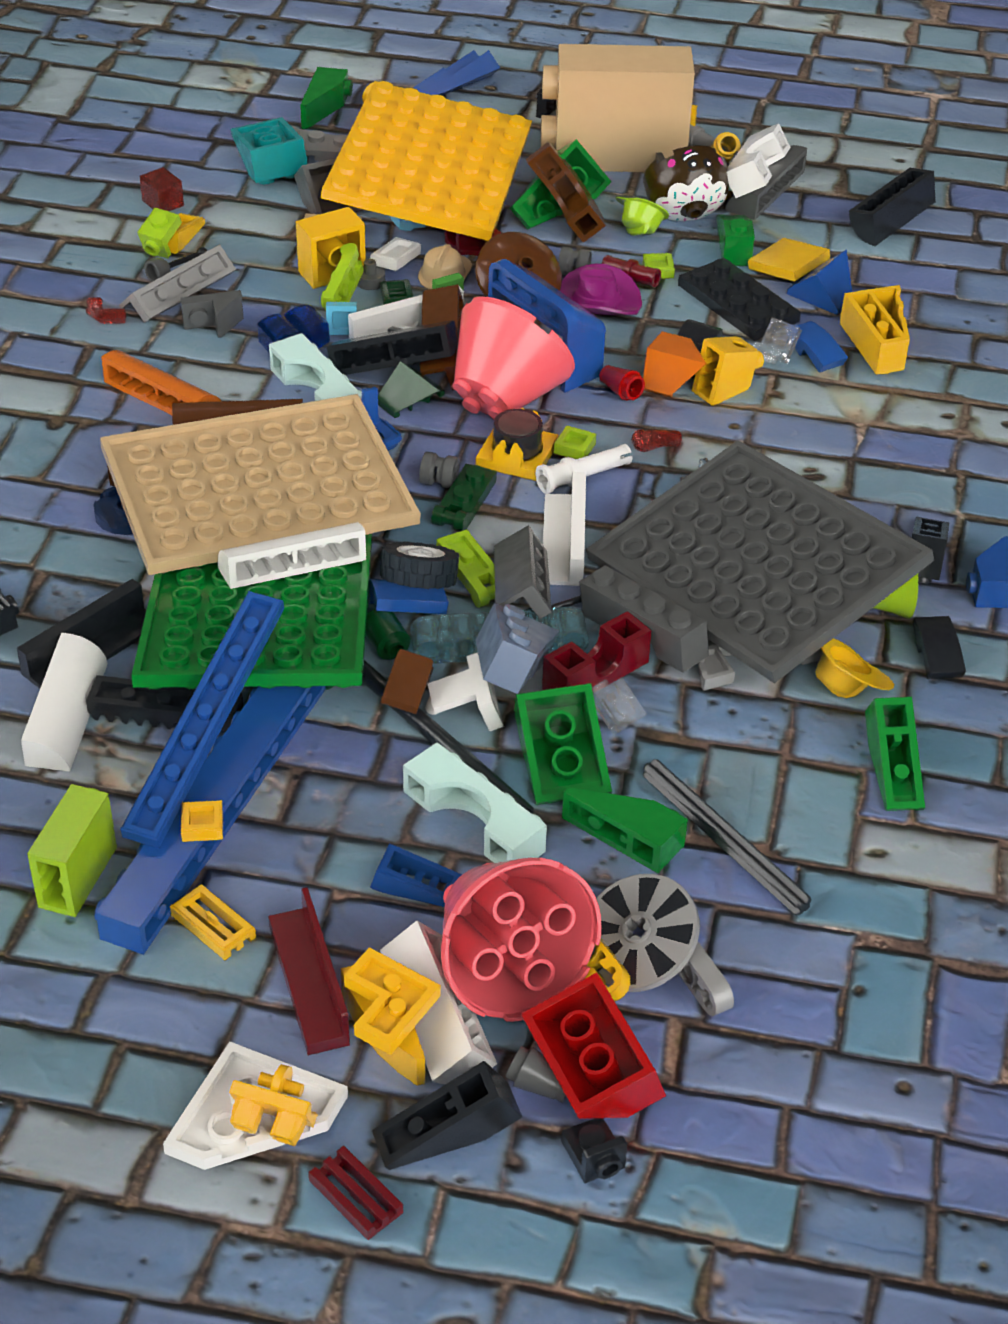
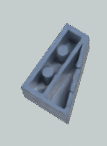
M494 603L475 640L483 680L518 694L528 683L529 679L535 675L536 671H539L541 668L543 656L549 653L559 630L525 616V612L514 605L505 604L503 607Z

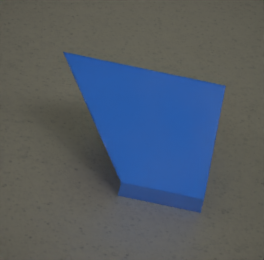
M847 249L801 277L787 289V294L838 315L842 311L844 293L852 292Z

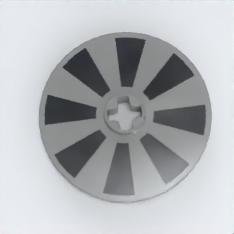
M638 874L615 882L598 895L596 899L601 914V939L630 975L628 992H640L658 987L676 976L688 963L698 942L700 919L693 899L680 884L662 875ZM639 927L646 932L643 936L639 937L634 935L633 931ZM594 946V949H593V952H592L591 957L593 956V954H594V952H595V946ZM603 966L596 970L605 979L608 987L614 983L612 975Z

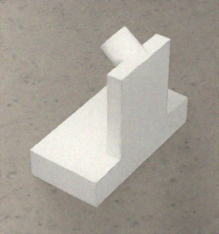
M478 652L466 656L469 669L428 683L430 696L425 710L429 714L436 715L477 700L478 708L489 731L504 727L494 685L483 680Z

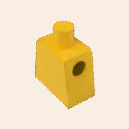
M737 336L704 339L700 354L707 364L695 374L692 392L714 406L748 390L751 386L755 369L761 368L764 364L763 354Z

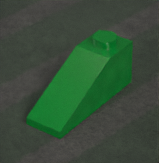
M317 67L300 104L302 129L310 128L344 106L347 97L352 95L353 82L348 78V69Z
M717 215L716 222L721 258L729 260L735 266H748V259L753 255L755 238L752 220L745 215Z
M912 697L874 698L865 710L869 750L885 811L924 810L925 800Z
M567 787L563 791L562 818L656 873H659L685 846L688 819L657 801Z

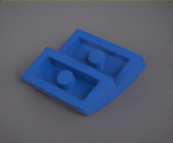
M369 579V603L375 605L376 611L447 614L449 601L443 587L440 589L413 588L391 583L385 579Z

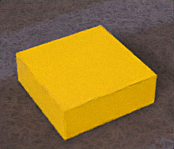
M222 800L182 802V842L223 840Z

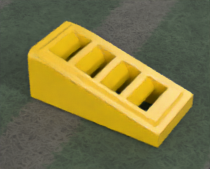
M184 213L178 214L182 223L168 242L171 253H179L205 225V218Z

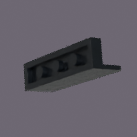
M131 579L17 647L21 674L39 689L41 688L61 633L74 634L91 641L102 650L107 660L139 641L147 610L144 608L142 585Z

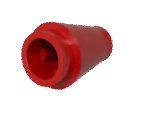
M606 365L602 368L599 375L601 382L626 401L639 398L645 388L644 379L635 370Z

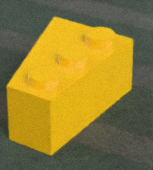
M900 285L844 293L840 325L876 375L902 371L905 368L910 338L906 317L903 315L904 304L900 298Z

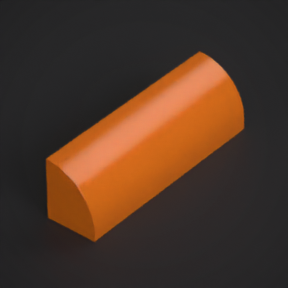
M113 350L101 356L105 383L172 415L173 403L222 402L217 396L123 351Z

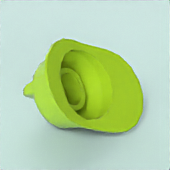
M619 196L615 198L624 205L622 223L630 235H651L656 232L661 222L669 217L667 210L649 200Z

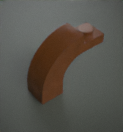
M547 142L526 159L528 165L558 202L567 224L583 243L606 226L604 218L592 196L568 162L562 159L550 142Z

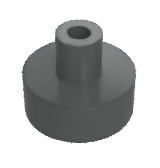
M367 259L364 261V272L357 286L364 290L380 289V283L386 281L385 269L376 266L374 259Z

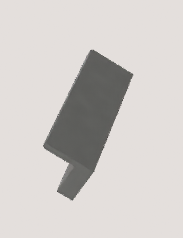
M528 525L494 546L495 603L504 607L505 604H510L524 597L537 617L541 619L552 613L547 550Z

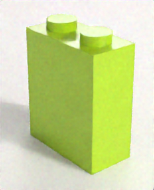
M71 784L31 846L27 855L38 908L72 917L77 916L117 848L109 793L95 788Z

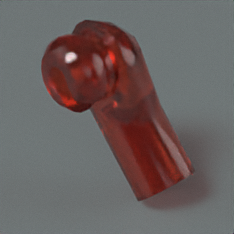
M90 297L86 300L87 308L85 310L87 315L99 323H126L125 308H103V300L100 297Z
M641 429L633 433L631 441L636 450L647 452L663 446L678 447L681 444L682 436L679 431L674 430L645 431Z

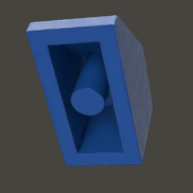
M1004 536L975 559L973 572H968L966 590L967 593H972L974 604L977 608H1008V536Z

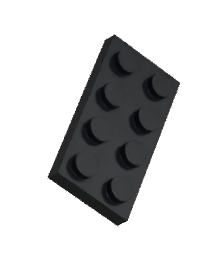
M725 258L717 259L714 262L679 275L678 286L753 341L800 322L801 312Z

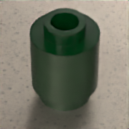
M374 609L367 614L366 636L379 657L385 660H392L396 658L397 652L400 649L407 650L409 648L410 636L393 612L376 611Z

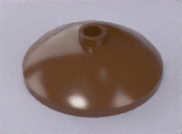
M522 232L501 233L487 241L478 254L475 266L476 279L485 297H488L489 266L501 259H507L525 268L522 265L523 262L529 266V268L525 269L538 275L559 291L561 289L562 274L555 255L547 245L534 236Z

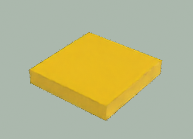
M782 238L748 259V269L795 282L830 259V249Z

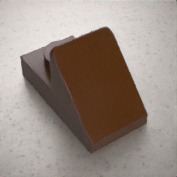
M400 649L397 652L381 703L417 714L434 669L432 667L433 660Z

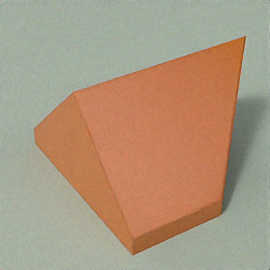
M662 331L647 347L643 374L645 391L672 398L673 393L707 364L691 338Z

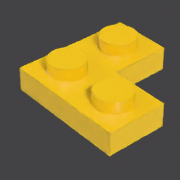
M370 947L344 975V987L373 1002L354 1024V1036L389 1055H392L441 996V985Z

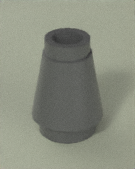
M521 1046L507 1071L506 1078L514 1082L513 1087L553 1100L556 1099L563 1103L566 1095L543 1054L534 1047L529 1050Z

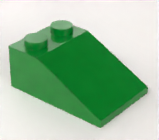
M591 683L516 694L514 713L535 805L563 801V791L567 787L612 794Z

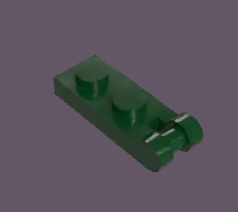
M466 463L441 503L434 507L431 523L438 526H443L444 524L452 525L453 529L458 531L466 530L495 485L497 471Z

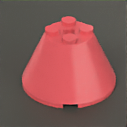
M474 297L471 303L465 304L461 313L455 375L452 387L464 399L462 406L466 410L474 414L480 411L495 420V417L501 412L523 408L567 381L575 369L574 358L569 348L553 330L547 334L534 323L536 320L535 316L518 306L496 298Z
M523 858L499 863H486L465 872L454 884L446 888L443 895L445 903L441 944L443 972L455 996L477 1015L503 1018L506 1022L522 1021L524 1019L521 1013L582 981L587 976L590 970L587 964L595 944H600L601 914L592 889L579 874L568 866L545 858Z

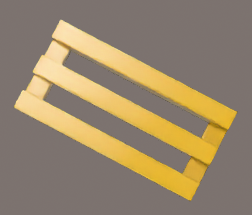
M202 884L170 906L171 916L223 960L231 957L232 949L239 951L243 948V941L247 939L251 942L256 938V929ZM199 899L237 932L235 934L219 922V919L214 914L206 911L195 901Z

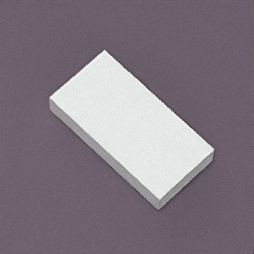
M395 237L372 253L370 259H374L378 267L397 271L421 254V244Z

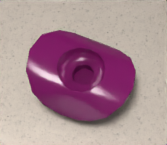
M589 264L573 270L562 280L560 292L592 314L637 315L642 308L639 288L633 279L619 268L607 264Z

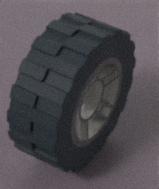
M418 542L388 543L382 547L380 576L388 582L413 588H449L456 585L459 554L452 549L433 544Z

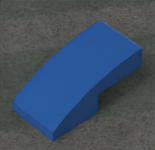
M813 321L787 328L785 331L799 356L807 354L819 373L844 365L848 359V356L835 339Z

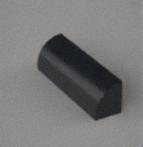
M910 167L849 210L850 223L857 236L865 243L877 246L936 202L934 171Z
M455 320L340 340L326 346L328 356L333 365L345 375L394 367L400 361L405 364L450 357L454 355L457 343Z

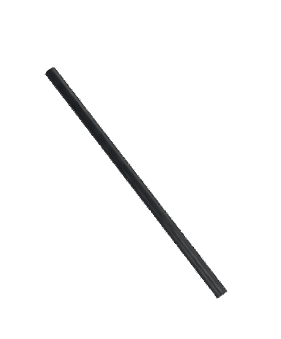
M364 660L362 682L382 699L388 680ZM390 706L433 745L438 742L449 752L456 753L465 764L476 772L482 773L490 783L502 792L510 794L519 805L533 814L534 807L423 710L419 708L417 714H413Z

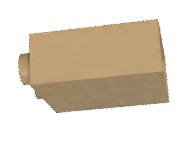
M559 44L558 65H543L542 99L556 100V115H541V147L550 142L558 152L561 148L577 139L603 171L645 172L648 166L656 159V153L662 152L666 159L674 155L673 150L687 147L695 75L691 46Z

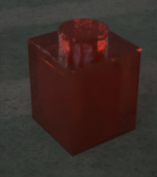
M162 167L139 176L142 201L152 209L159 208L169 212L184 206L182 181L167 169Z

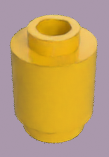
M724 132L715 138L710 147L715 148L716 153L725 157L726 162L729 163L736 151H740L741 144L735 134Z

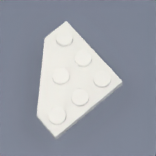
M229 1041L164 1141V1153L206 1170L285 1145L272 1139L270 1136L276 1119L275 1116L263 1113L256 1134L244 1132L233 1127L230 1119L235 1100L229 1091L234 1080L270 1090V1088L257 1084L260 1073L264 1072L274 1075L281 1064L292 1067V1081L304 1084V1091L301 1097L287 1094V1096L310 1102L312 1104L311 1111L318 1114L314 1128L305 1126L299 1140L329 1130L348 1097V1088L338 1082Z

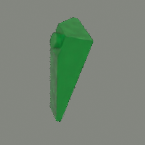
M577 139L558 151L562 159H565L577 174L593 200L612 182ZM537 175L509 208L527 230L564 214L554 196Z

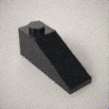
M917 516L915 518L912 539L932 549L934 561L918 573L919 583L929 584L932 582V579H940L948 540L949 522Z
M483 1061L372 1130L384 1166L391 1170L485 1141L521 1119L522 1114L508 1082L489 1064Z

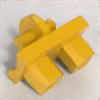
M281 1064L274 1075L264 1072L260 1073L257 1084L270 1088V1090L234 1080L229 1091L235 1100L230 1123L234 1128L256 1134L263 1113L276 1117L270 1132L272 1139L291 1146H296L305 1126L314 1128L318 1114L311 1111L312 1104L310 1102L287 1096V1094L301 1097L304 1091V1084L292 1081L293 1070L292 1067Z

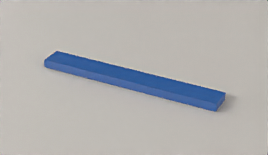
M248 591L120 829L123 838L160 848L182 806V802H184L284 610L283 600Z

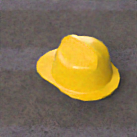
M833 638L821 647L823 653L818 661L815 674L827 689L836 696L843 698L855 697L868 686L880 690H892L894 688L893 681L887 675L866 662L843 642Z

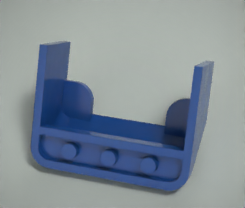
M501 259L492 263L489 266L488 297L509 302L529 312L544 325L563 338V342L569 348L574 358L575 369L571 377L561 384V391L566 393L598 378L604 363L606 334L604 323L531 271L507 259Z

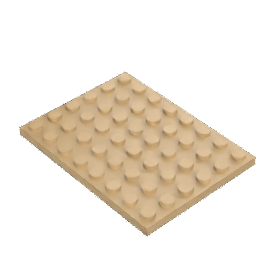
M358 394L100 437L103 455L148 575L217 563L220 550L356 522L364 527L365 535L420 524L421 513Z

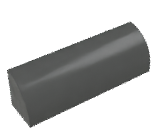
M799 145L790 146L791 148L785 157L768 166L772 177L766 186L738 198L732 196L725 210L756 220L804 173L807 148Z

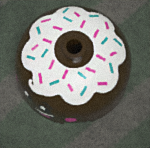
M695 145L673 150V156L661 162L656 159L648 166L643 176L647 198L649 201L667 210L669 220L689 221L704 218L721 206L729 192L726 173L728 168L725 157L717 154L716 149L709 146Z

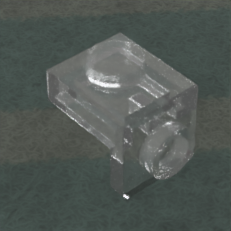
M772 317L761 343L755 341L753 347L763 354L765 362L776 365L777 361L788 364L802 330L800 327Z
M623 677L612 684H609L606 679L592 688L596 710L613 736L647 715Z

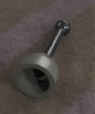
M200 247L197 249V252L169 263L162 258L151 259L144 266L146 276L153 282L171 272L170 268L186 263L208 250Z

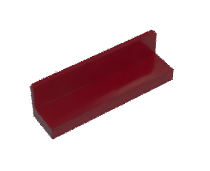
M308 887L301 888V909L270 915L268 919L307 1055L350 1046L348 1011Z

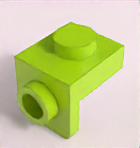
M159 208L152 210L137 232L146 253L151 256H160L167 259L171 256L168 242L182 223L178 214Z

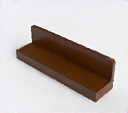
M458 284L423 291L422 325L455 320L457 343L454 355L420 362V372L422 375L446 371L452 391L454 390L452 385L454 383L461 313L465 306Z

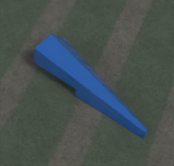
M473 50L446 69L443 67L413 88L421 93L443 96L492 76L500 69V66L489 50L481 56H478L476 51Z

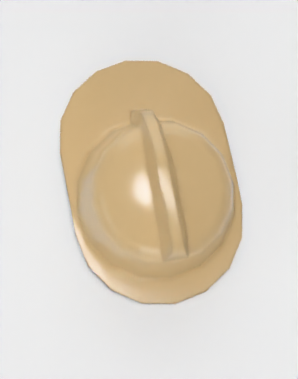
M450 244L434 247L424 257L423 266L419 270L418 280L428 290L432 289L433 279L460 273L465 280L471 271L472 263L468 258L460 255Z

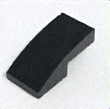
M914 617L912 622L918 653L923 654L927 679L962 678L966 668L958 636L950 617Z

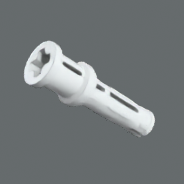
M622 444L618 447L576 460L565 457L561 459L560 463L551 466L539 465L535 472L537 484L545 494L552 493L555 488L566 484L571 487L573 472L586 473L587 477L622 465L631 464L632 456H621L631 453V450L627 444Z

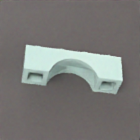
M302 333L269 344L271 371L284 385H305L317 389L314 392L315 401L358 394L360 399H362V391L357 390L349 382L348 377L342 374L333 365V362L318 350L316 344L311 343Z
M438 742L403 765V792L427 811L460 809L473 813L483 820L486 824L484 828V855L492 862L499 863L523 858H538L546 852L547 825L536 814H531L519 805L510 794L502 792L490 783L482 773L473 770L456 753L449 752Z

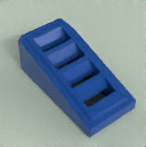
M389 843L370 888L382 893L445 907L443 895L446 888L454 884L462 874ZM407 874L415 876L414 879L408 877ZM422 879H429V885L422 883ZM438 882L446 883L444 891L436 889Z

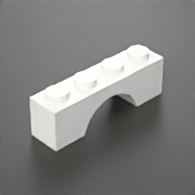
M779 123L749 136L727 167L729 191L733 192L735 198L766 186L772 177L768 166L785 157L791 148Z

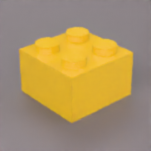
M350 207L296 221L298 272L313 289L329 284L331 274L342 257L340 248L344 244H356L359 252L358 260L364 265L366 260L365 223Z

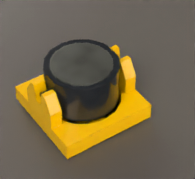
M524 408L506 410L495 417L494 428L476 456V465L500 473L536 481V468L542 464L547 465L554 452V443L559 435L542 431L543 422L537 411L533 410L532 412Z

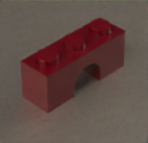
M628 611L600 625L599 638L595 646L588 653L571 641L543 656L542 689L548 690L591 683L593 693L599 691L649 663L652 630Z

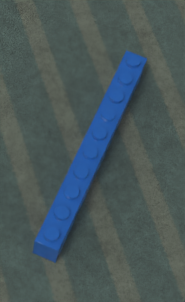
M298 686L254 687L243 709L234 714L231 725L223 736L220 735L216 739L212 752L206 758L184 802L222 800L223 838L322 696L326 686H313L310 688ZM181 806L160 848L141 843L136 857L127 869L124 868L119 873L116 885L107 897H103L98 902L94 916L97 921L100 940L144 955L171 916L170 906L186 894L222 840L182 842Z

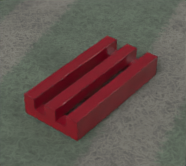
M345 1146L337 1150L335 1158L332 1159L329 1156L323 1160V1167L318 1169L315 1166L308 1171L309 1181L367 1240L371 1239L403 1214V1203ZM342 1167H344V1168L387 1210V1212H386L384 1209H382V1208L342 1169ZM331 1175L349 1192L350 1196L358 1204H361L376 1219L374 1222L371 1223L328 1179Z

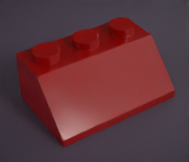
M597 972L521 1013L578 1119L628 1118L666 1097L655 1068Z

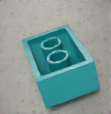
M283 117L230 129L248 174L255 183L264 185L273 183L276 178L280 177L295 178L294 175L302 165L308 164L304 139Z

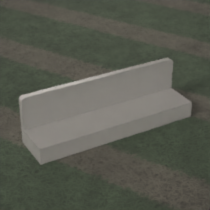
M219 244L133 292L119 306L123 309L132 304L145 323L181 303V297L195 295L230 275L236 268Z

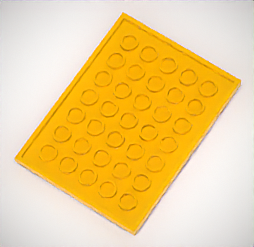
M374 81L322 187L321 199L489 241L493 236L530 133L532 120L525 119L520 115L500 113L493 108L484 109L472 106L471 103L465 101L449 100L441 95L421 93L414 88L405 89L393 86V84L387 81Z

